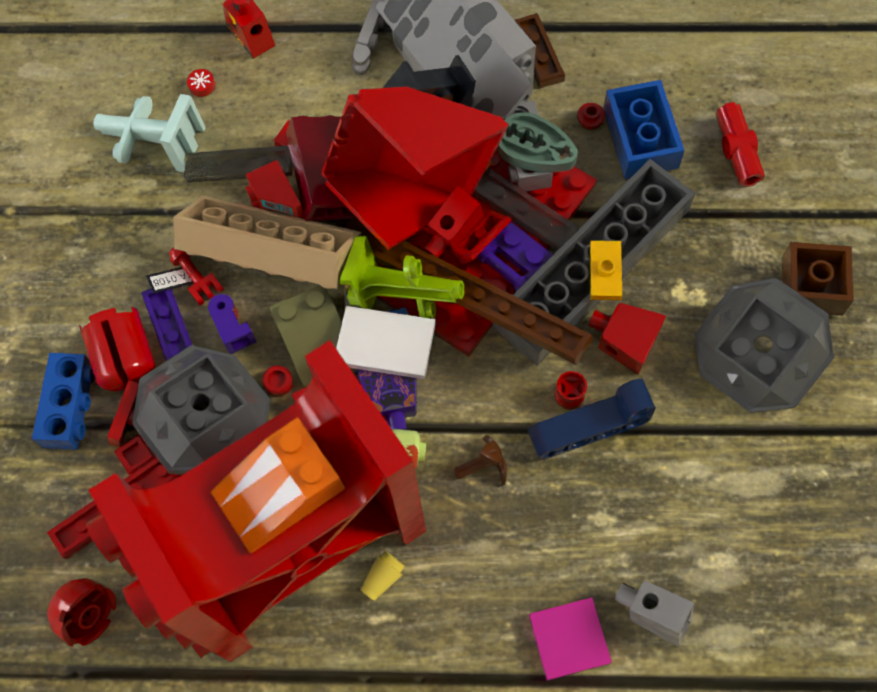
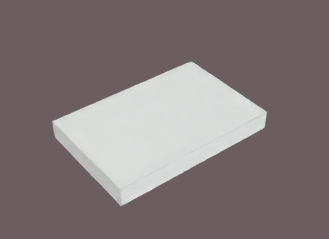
M346 306L336 349L349 368L425 379L436 322L435 319Z

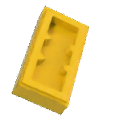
M621 241L590 242L591 300L621 301Z

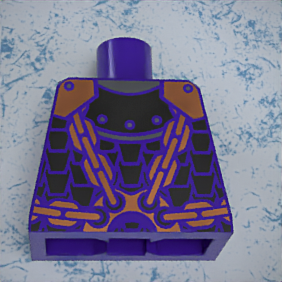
M357 369L362 387L390 428L407 430L405 418L417 415V378Z

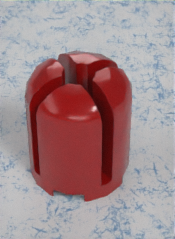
M131 307L132 312L117 313L115 308L103 310L89 316L90 323L84 327L79 325L96 382L104 390L125 391L128 378L130 381L139 383L141 377L156 367L138 309Z

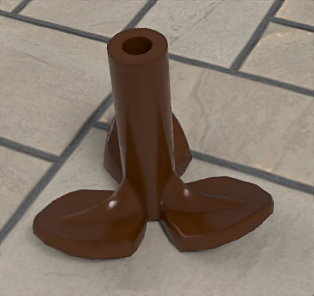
M485 435L482 439L487 444L481 449L480 457L454 468L455 473L459 479H462L490 465H494L500 471L501 486H504L508 471L506 461L502 457V451L498 443L491 436Z

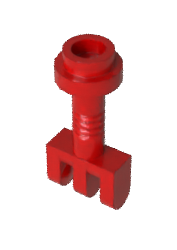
M174 248L170 250V262L174 266L181 265L193 281L194 285L189 287L188 291L199 306L205 303L199 295L202 291L209 300L214 297L208 288L211 285L214 286L218 293L224 291L213 273L203 277L191 261V255Z

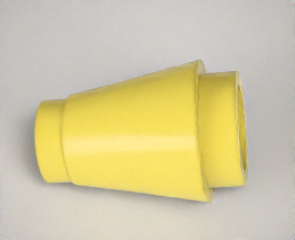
M384 551L381 557L377 555L360 590L376 601L379 596L403 575L401 572L405 565L390 553Z

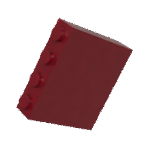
M302 115L291 117L286 137L305 221L357 219L325 185L328 178H324L321 175L341 116L308 117Z

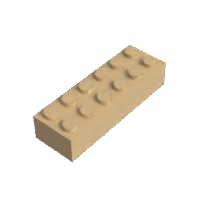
M203 195L173 217L174 249L185 251L189 255L209 257L217 262L226 261L238 264L242 268L266 271L270 275L291 277L299 282L307 281L320 284V286L328 289H337L341 285L340 278L355 236H361V232L315 221H305L302 218Z

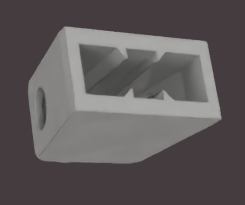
M647 581L642 583L639 590L622 583L615 597V601L630 608L629 613L632 622L677 647L680 646L693 619V602ZM649 605L655 606L654 609H646L645 607Z

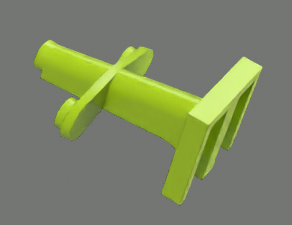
M355 236L340 278L341 285H350L347 295L350 305H359V308L372 310L376 296L416 299L419 316L423 318H435V301L456 303L457 299H462L464 296V283L462 280L423 275L420 259H415L414 256H405L403 271L378 267L367 236Z

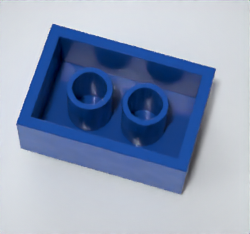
M656 80L606 90L603 109L624 179L631 178L649 159L666 171L679 169L685 150L662 81Z

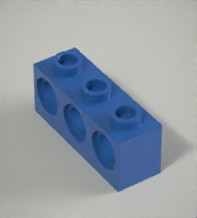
M49 353L32 440L42 448L78 450L80 440H83L85 436V411H88L90 408L91 398L89 390L91 383L95 381L90 360L85 354ZM77 369L73 376L67 377L70 371ZM72 397L68 404L62 406L66 398ZM66 425L64 432L56 435L57 430L61 426Z

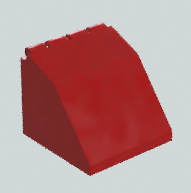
M410 87L359 89L358 94H351L347 98L321 175L324 178H328L325 185L380 243L389 250L428 227L431 219L457 186L472 196L509 124L500 116Z

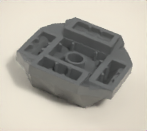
M777 278L731 286L695 333L700 376L750 413L795 408L834 359L828 313ZM760 337L769 338L773 344L772 349L767 353L758 352L754 348L756 339Z
M191 345L140 378L132 424L169 474L182 475V473L185 474L266 423L271 399L235 355ZM199 403H206L209 405L208 408L203 411H197L194 409V407Z

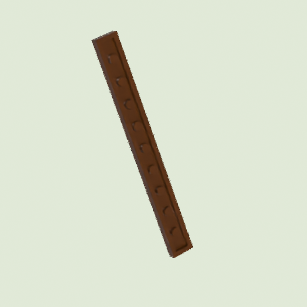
M358 218L342 219L335 225L336 227L361 232V236H367L376 262L389 269L403 271L404 258L406 255L414 256L415 259H420L423 275L462 280L464 283V296L462 299L456 300L458 305L575 365L592 343V334L406 241L387 250Z

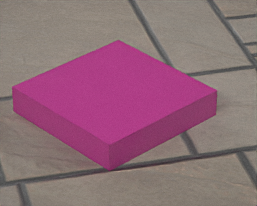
M592 597L529 614L547 681L612 663Z

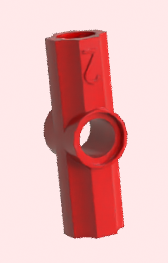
M735 102L726 103L718 108L715 113L723 135L722 149L726 159H731L739 185L745 187L754 186L758 182L763 181L765 177L757 154L758 140L756 133L753 129H748L740 104Z

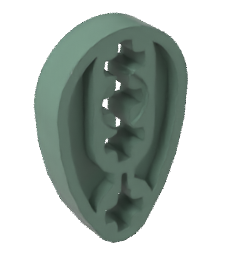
M527 112L513 114L504 120L509 126L497 150L507 163L526 170L551 173L568 171L576 165L578 155L576 146L559 127L550 121ZM511 131L516 132V136L512 135L511 138L506 136ZM524 137L529 138V141H526L524 144L519 143L520 139L522 140ZM537 142L542 143V146H538L537 149L533 148V145H536ZM564 153L569 154V157L566 156L564 160L559 158Z

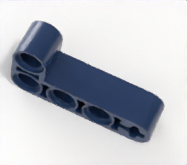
M635 379L621 385L617 389L615 396L536 423L528 429V433L539 460H545L639 427L651 420L656 407L643 379Z

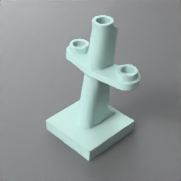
M180 94L169 120L147 119L152 111V99L148 96L135 100L134 110L130 117L103 114L95 116L94 128L96 130H100L105 135L121 137L120 142L116 143L113 148V158L117 159L119 163L125 164L130 160L136 139L162 144L175 170L186 173L188 170L184 162L186 153L194 155L198 147L194 138L196 131L204 132L206 129L192 97L185 94Z

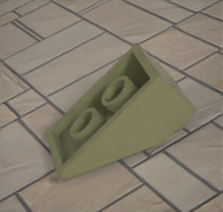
M320 285L269 307L304 388L309 386L312 380L305 355L331 340L336 348L342 325L327 289ZM350 368L354 375L358 374L357 369Z

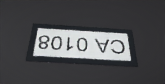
M182 267L146 275L153 293L193 284V281Z

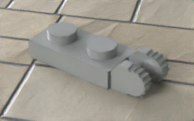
M373 0L353 51L352 60L354 63L352 69L357 75H364L370 67V50L375 51L379 40L378 30L379 28L383 29L386 23L375 8L380 0Z

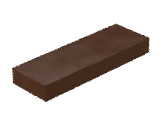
M538 13L515 19L514 21L536 45L534 77L539 89L564 82V71Z

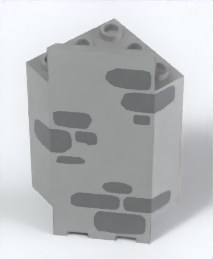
M380 0L376 5V10L392 29L394 47L405 61L409 63L414 72L450 67L455 55L460 56L476 80L471 104L472 108L500 116L505 120L521 102H526L532 96L536 45L497 0Z

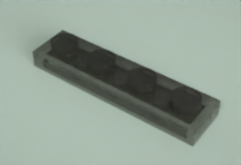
M289 146L194 152L187 154L183 177L188 183L247 179L245 174L275 160H278L286 176H292L293 164Z
M490 168L486 169L473 193L474 196L501 214L510 217L513 222L556 251L579 230L578 226Z

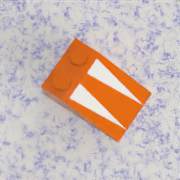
M297 417L266 438L211 493L249 553L252 554L346 488Z

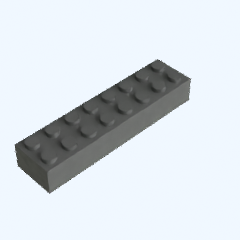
M649 159L513 295L577 326L601 301L590 299V242L621 241L623 279L690 210L695 192ZM493 323V329L536 366L551 353Z

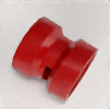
M568 371L560 375L555 390V400L559 406L572 410L582 405L588 386L584 376L575 371Z

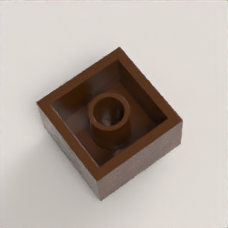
M790 242L782 256V282L828 313V315L843 316L854 301L852 246Z

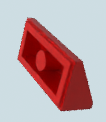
M489 211L453 248L452 251L461 264L473 261L511 222V218L494 211Z

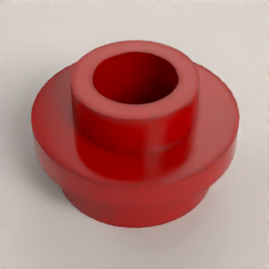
M586 103L579 108L577 119L583 128L593 130L604 122L605 111L596 103Z

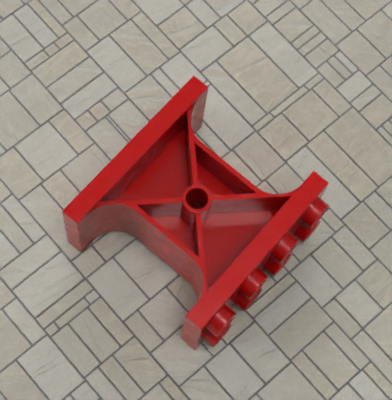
M331 340L305 355L312 380L306 391L294 404L185 474L157 487L133 489L117 473H114L88 490L101 512V515L86 523L92 540L108 562L112 563L118 559L131 577L137 576L138 578L122 589L125 599L137 619L146 629L155 625L167 640L175 636L184 649L192 646L201 658L213 652L232 662L253 648L245 633L269 609L364 546L383 536L397 533L406 546L426 532L414 461ZM298 417L346 489L250 554L211 491L266 438Z

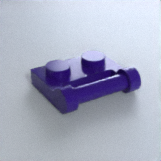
M511 222L483 249L476 259L482 264L487 263L514 286L513 289L515 291H518L553 255ZM500 252L526 275L521 277L495 254Z

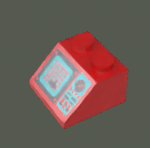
M278 160L245 174L249 183L245 190L251 200L252 207L305 219L302 206Z

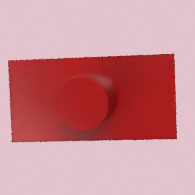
M128 380L107 435L108 444L121 447L128 426H133L139 383Z

